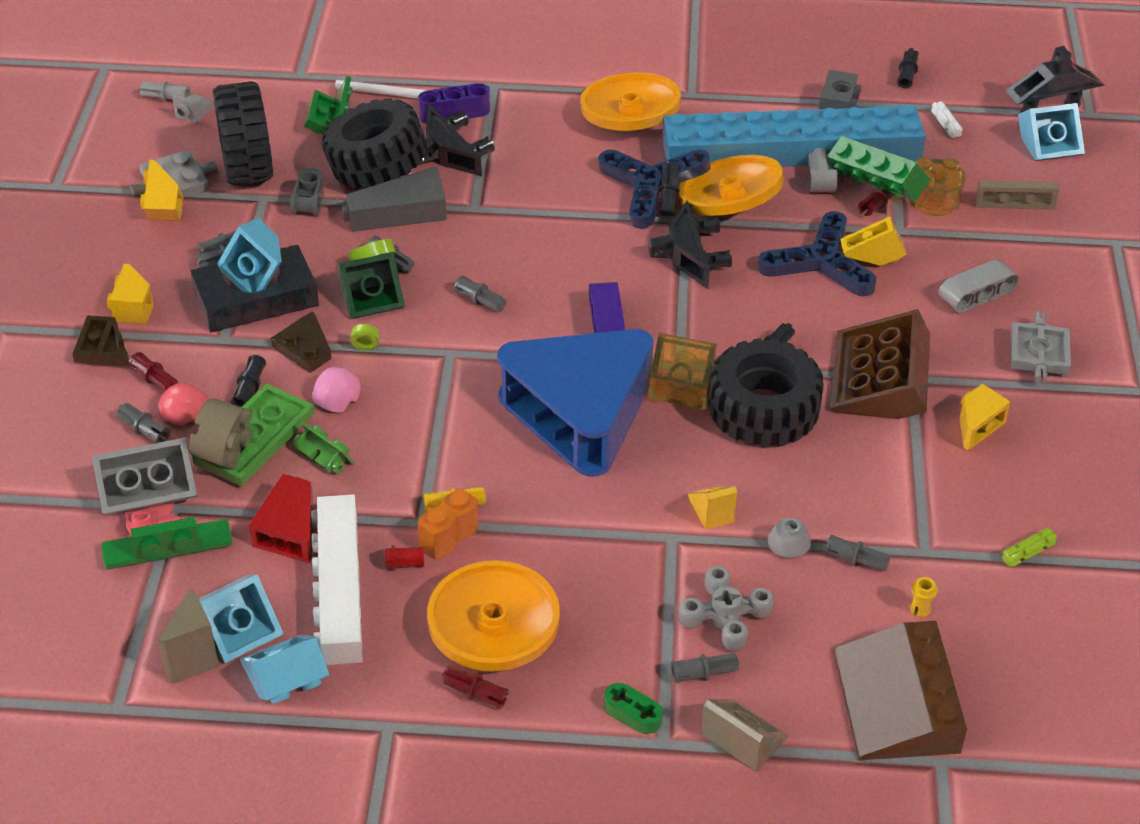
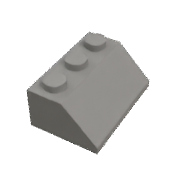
M186 438L92 456L103 516L197 497Z

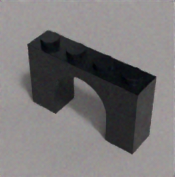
M299 245L280 248L282 262L275 272L278 280L269 288L257 292H241L229 287L222 276L218 264L190 270L193 291L210 333L319 306L317 284Z

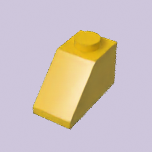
M890 216L840 239L843 253L846 257L879 266L894 263L907 255L903 240Z
M981 384L973 391H968L961 400L962 408L959 419L963 447L967 451L1004 425L1007 420L1011 402L984 384Z

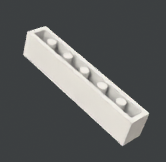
M355 494L317 497V510H311L312 528L318 529V533H312L313 553L318 552V557H312L313 576H319V581L313 582L314 601H319V606L313 607L314 626H320V632H314V637L317 638L326 665L363 662Z

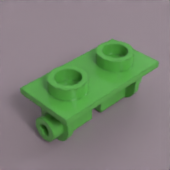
M301 421L300 424L305 431L302 435L298 434L293 440L296 450L312 460L320 451L321 453L314 461L330 473H340L344 468L345 461L352 465L354 464V461L347 454L349 448L338 439H335L333 442L327 439L328 434L314 424L311 428Z

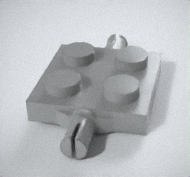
M189 150L155 159L178 184L184 197L209 190L208 181L204 174L218 171L215 160L200 165L195 161ZM149 161L139 164L142 175H144V170L148 169ZM144 181L130 185L132 195L135 196L145 192L146 185H144Z
M1037 311L1034 314L1035 323L1012 322L1010 369L1035 371V383L1039 385L1041 378V385L1047 383V373L1069 375L1071 368L1070 328L1046 324V313L1042 311L1040 318V311Z

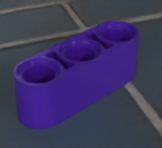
M474 83L423 91L418 95L419 119L427 124L429 104L444 118L460 110L463 111V114L466 113L468 119L486 116L490 112V88L486 84Z
M618 282L589 283V303L594 333L625 330Z

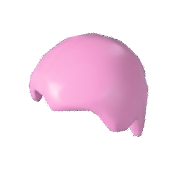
M333 366L327 368L317 378L311 399L321 408L331 412L342 413L350 402H357L361 390L360 381L352 371L344 367Z

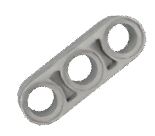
M994 259L948 278L940 286L938 294L957 313H963L1010 293L1017 286L1019 276L1000 259Z

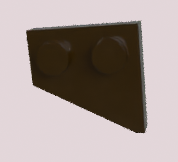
M314 312L308 313L271 337L272 347L309 373L332 359L330 347Z
M87 315L72 353L74 362L129 366V355L125 349L122 335L119 332L116 318Z

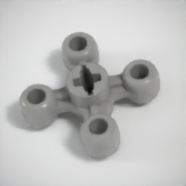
M714 566L708 569L705 575V589L709 594L713 595L712 599L706 603H702L696 598L684 599L678 608V619L681 625L686 628H696L701 625L703 620L711 619L714 626L723 629L722 643L724 647L730 651H739L748 642V628L740 621V617L747 613L756 618L768 617L774 608V596L768 589L757 588L749 596L742 597L737 589L730 587L731 580L728 570L722 566Z

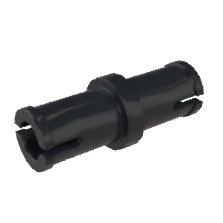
M259 355L249 356L244 372L240 373L237 378L238 386L231 399V404L242 407L252 398L253 393L259 389L261 384L260 376L266 366V360Z

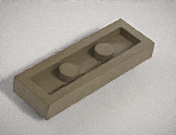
M979 181L975 205L976 208L1055 210L1060 188L1058 182Z

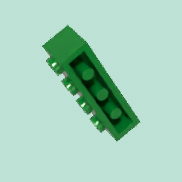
M844 136L840 137L827 156L834 164L833 169H836L840 175L852 177L861 183H868L880 190L884 189L896 196L905 197L913 201H917L931 181L917 162Z

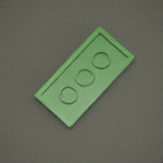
M266 383L242 406V408L253 412L248 427L249 430L253 431L249 446L247 448L242 447L235 469L223 467L192 455L193 464L243 487L302 427L301 421L306 423L315 414L313 404Z

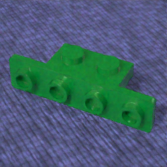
M346 76L336 99L314 90L304 127L323 135L329 123H333L335 117L345 113L350 104L347 101L353 91V88L350 87L352 77Z
M195 517L132 528V537L105 541L101 543L105 569H112L231 546L233 542L227 519L196 524Z

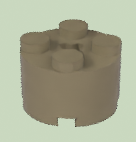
M208 399L200 409L195 420V424H198L199 428L197 435L191 433L189 442L190 454L223 467L235 469L242 447L247 448L252 439L253 431L249 430L248 427L253 412L219 399Z

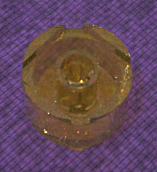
M927 157L919 158L917 163L931 181L917 201L908 199L909 203L914 208L915 205L922 208L921 212L927 215L945 216L951 214L952 209L960 207L965 182V173L959 167V161L954 158H946L945 160Z

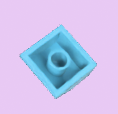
M1078 103L1029 109L1018 114L1021 139L1034 160L1085 154Z
M259 218L238 226L217 263L220 271L242 292H257L266 289L282 262L279 237Z
M258 574L243 576L198 598L211 624L216 653L223 663L284 634Z
M300 634L240 658L241 664L259 698L266 701L270 699L271 703L289 698L291 696L289 691L301 686L303 691L317 687L322 684L321 678L330 675L317 638L309 635Z

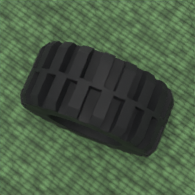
M248 81L216 86L213 89V98L228 183L236 186L269 181L273 177L271 147L262 95L258 83Z
M384 98L380 101L375 99L369 103H360L357 107L345 110L344 114L335 117L334 122L329 123L326 131H324L322 147L333 175L340 183L355 189L360 187L365 189L411 173V169L416 168L420 161L423 160L427 141L413 107L398 99L393 101L391 98Z
M762 338L753 339L749 343L746 340L739 342L735 348L731 346L718 356L711 369L708 397L710 415L724 433L729 432V436L736 441L741 439L746 445L760 444L761 447L769 448L770 445L777 444V447L785 446L788 444V441L794 443L800 440L803 435H807L819 419L824 386L823 374L812 357L808 358L807 352L801 348L795 349L791 343H779L776 339L762 341ZM767 389L776 391L781 395L763 396L750 392V390Z

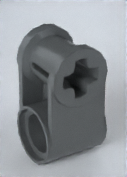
M306 168L299 172L295 188L291 194L290 210L292 214L309 212L313 213L314 216H319L324 197L320 170Z

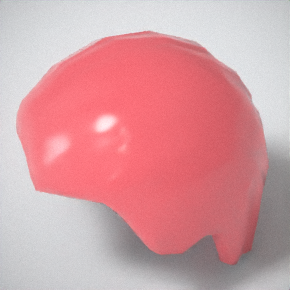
M188 383L172 385L162 394L159 401L158 410L160 417L175 426L184 427L190 421L195 422L200 409L208 400V397L199 388Z

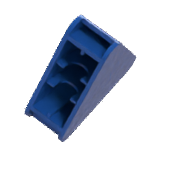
M631 329L508 342L502 345L497 353L498 363L502 367V386L498 391L499 402L577 472L590 477L601 476L610 470L651 386L653 337L647 331Z

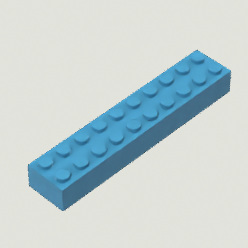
M902 105L894 107L877 106L868 108L851 107L843 109L826 108L817 110L801 109L791 111L775 110L765 112L665 115L662 142L666 160L691 151L704 150L709 153L710 162L737 155H762L775 159L782 167L808 166L809 153H812L816 148H825V151L830 153L841 136L912 161H922L926 134L916 106Z

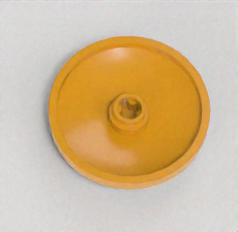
M645 72L620 73L602 78L589 85L583 91L580 98L581 112L587 121L601 128L618 131L641 130L664 123L665 115L677 114L681 107V92L675 82L661 75Z
M737 155L710 162L711 168L707 173L681 182L679 185V196L682 206L688 200L691 212L706 216L735 214L757 207L773 198L784 185V174L780 163L767 156Z
M496 560L476 562L453 571L436 586L428 602V629L436 647L457 664L480 671L510 670L532 662L550 647L559 628V602L554 589L548 581L526 566Z

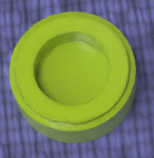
M359 324L352 328L350 342L357 349L372 350L379 344L380 333L374 326Z

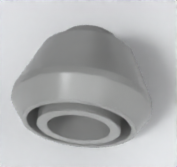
M784 518L778 521L770 531L768 545L777 555L792 559L804 555L809 550L811 539L805 525L800 520Z

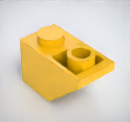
M149 160L148 169L144 170L143 175L146 190L145 194H141V209L145 211L149 220L181 221L184 196L178 184L155 160Z
M124 264L120 275L117 274L115 277L113 292L108 294L107 308L111 310L112 317H115L117 322L147 324L154 306L150 284L130 264Z

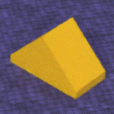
M714 486L688 493L689 500L705 530L734 522L737 499L736 486Z

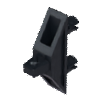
M1065 46L1055 48L1051 61L1041 63L1005 91L1017 105L1023 104L1022 113L1029 109L1038 108L1039 100L1064 94H1067L1064 101L1065 105L1078 103V107H1080L1083 90L1105 85L1092 71L1073 63L1071 52Z
M429 104L426 125L427 148L420 164L436 160L441 166L482 176L481 156L494 152V143L492 139L489 140L488 136L475 141L473 144L466 142L455 130L469 124L466 113L463 114V111L460 110L444 118Z
M687 200L669 226V235L649 239L648 251L650 258H671L673 266L708 289L710 268L732 267V256L730 250L708 253L703 249L699 233H720V220H718V216L701 219L695 218L692 215Z

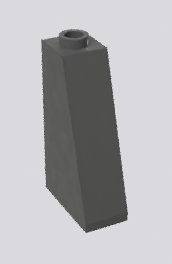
M437 167L346 194L347 205L342 206L344 222H350L351 232L447 220L446 198Z

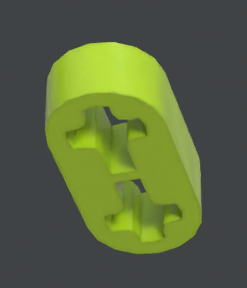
M383 239L353 249L348 253L350 261L391 252L395 254L396 252L393 239Z

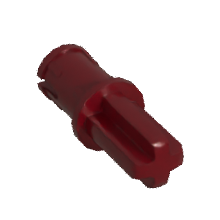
M875 188L870 191L867 198L860 201L858 209L861 214L868 209L864 216H870L878 208L885 207L888 204V200L895 194L884 189Z
M136 352L130 357L129 363L131 364H129V367L140 373L147 383H154L164 391L178 383L177 379L164 371L161 363L151 361L142 352Z
M447 666L442 675V683L467 694L470 700L474 698L495 706L499 710L502 709L507 700L504 696H508L509 689L484 680L481 674L475 676L454 666Z

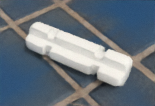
M942 101L934 102L931 109L933 115L950 138H959L963 130L961 125Z

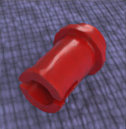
M392 545V548H385L386 567H392V570H395V567H424V546L395 548V545Z

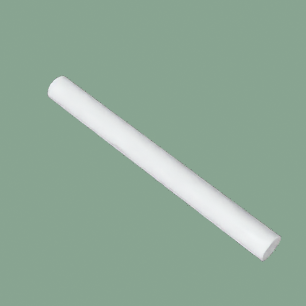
M336 80V90L340 89L344 80ZM350 82L353 92L418 99V95L426 91Z

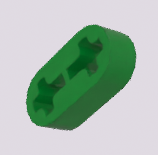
M624 683L611 684L605 690L604 708L608 714L642 734H652L660 729L662 725V708L656 701Z

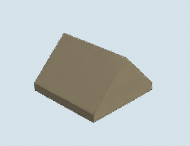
M188 590L158 639L167 682L173 684L219 667L211 624L195 591Z
M707 699L704 704L701 735L756 772L788 737L786 733L734 699Z

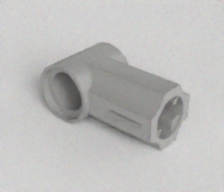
M816 148L812 153L808 154L809 192L836 193L837 170L833 169L832 162L827 157L829 153L825 151V148Z

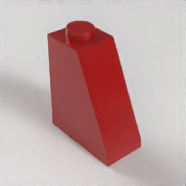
M286 474L281 475L249 524L252 547L310 563L312 560L313 533L311 481Z

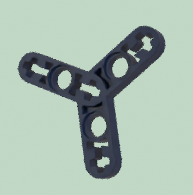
M606 150L598 156L599 167L602 173L635 187L629 215L632 226L639 229L650 227L655 220L661 194L659 186L662 185L663 170L666 163L672 162L679 165L678 183L703 175L711 168L709 153L704 150L691 151L652 166L617 150ZM628 169H636V171L631 173L624 172ZM647 195L652 196L650 199H646V200H641V199H640V198L643 197V196H647Z
M837 211L827 212L823 216L813 245L764 251L759 255L758 271L764 276L774 277L820 271L852 293L862 297L870 296L874 293L877 279L871 271L839 251L840 239L844 237L847 218L843 213ZM826 238H827V239H832V240H834V241H833V242H828V241H824V240H822V239H826ZM822 252L827 253L824 257L821 256ZM797 258V259H801V260H803V261H801V262H795V261H792V260H790V259ZM837 268H845L849 271L843 272L837 270Z

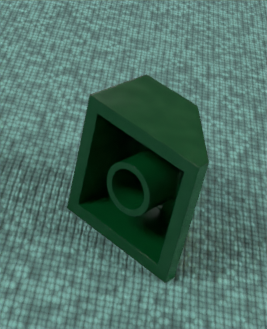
M393 252L343 262L335 266L340 293L350 319L406 307Z

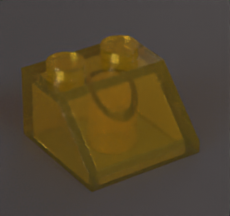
M659 333L650 373L649 399L706 410L709 397L710 373L716 360L717 344Z

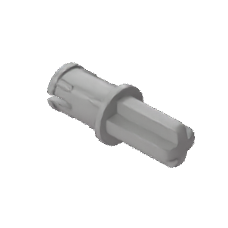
M144 81L140 84V94L142 96L161 98L162 101L173 100L172 97L176 94L186 98L191 94L189 86L173 85L167 81L163 83Z

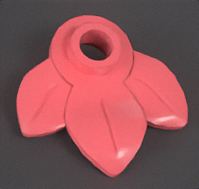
M174 502L124 512V516L127 518L126 529L130 535L132 528L180 520L182 518L171 514L174 509Z

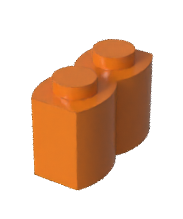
M458 489L448 494L440 506L426 511L418 521L419 547L424 546L425 553L433 559H439L449 554L455 548L457 542L472 536L479 526L478 499L464 489Z

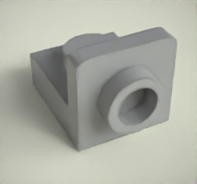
M193 93L187 98L177 94L172 97L175 117L197 124L213 109L212 100Z

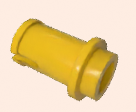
M920 577L911 587L913 599L910 611L914 615L918 607L916 616L923 618L931 613L932 600L938 593V587L931 578Z

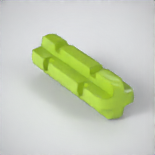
M1045 528L1039 531L1038 534L1015 544L1016 547L1011 546L1005 549L1002 560L1006 562L1008 567H1014L1020 564L1021 561H1025L1044 551V549L1055 545L1058 538L1057 534L1051 528Z

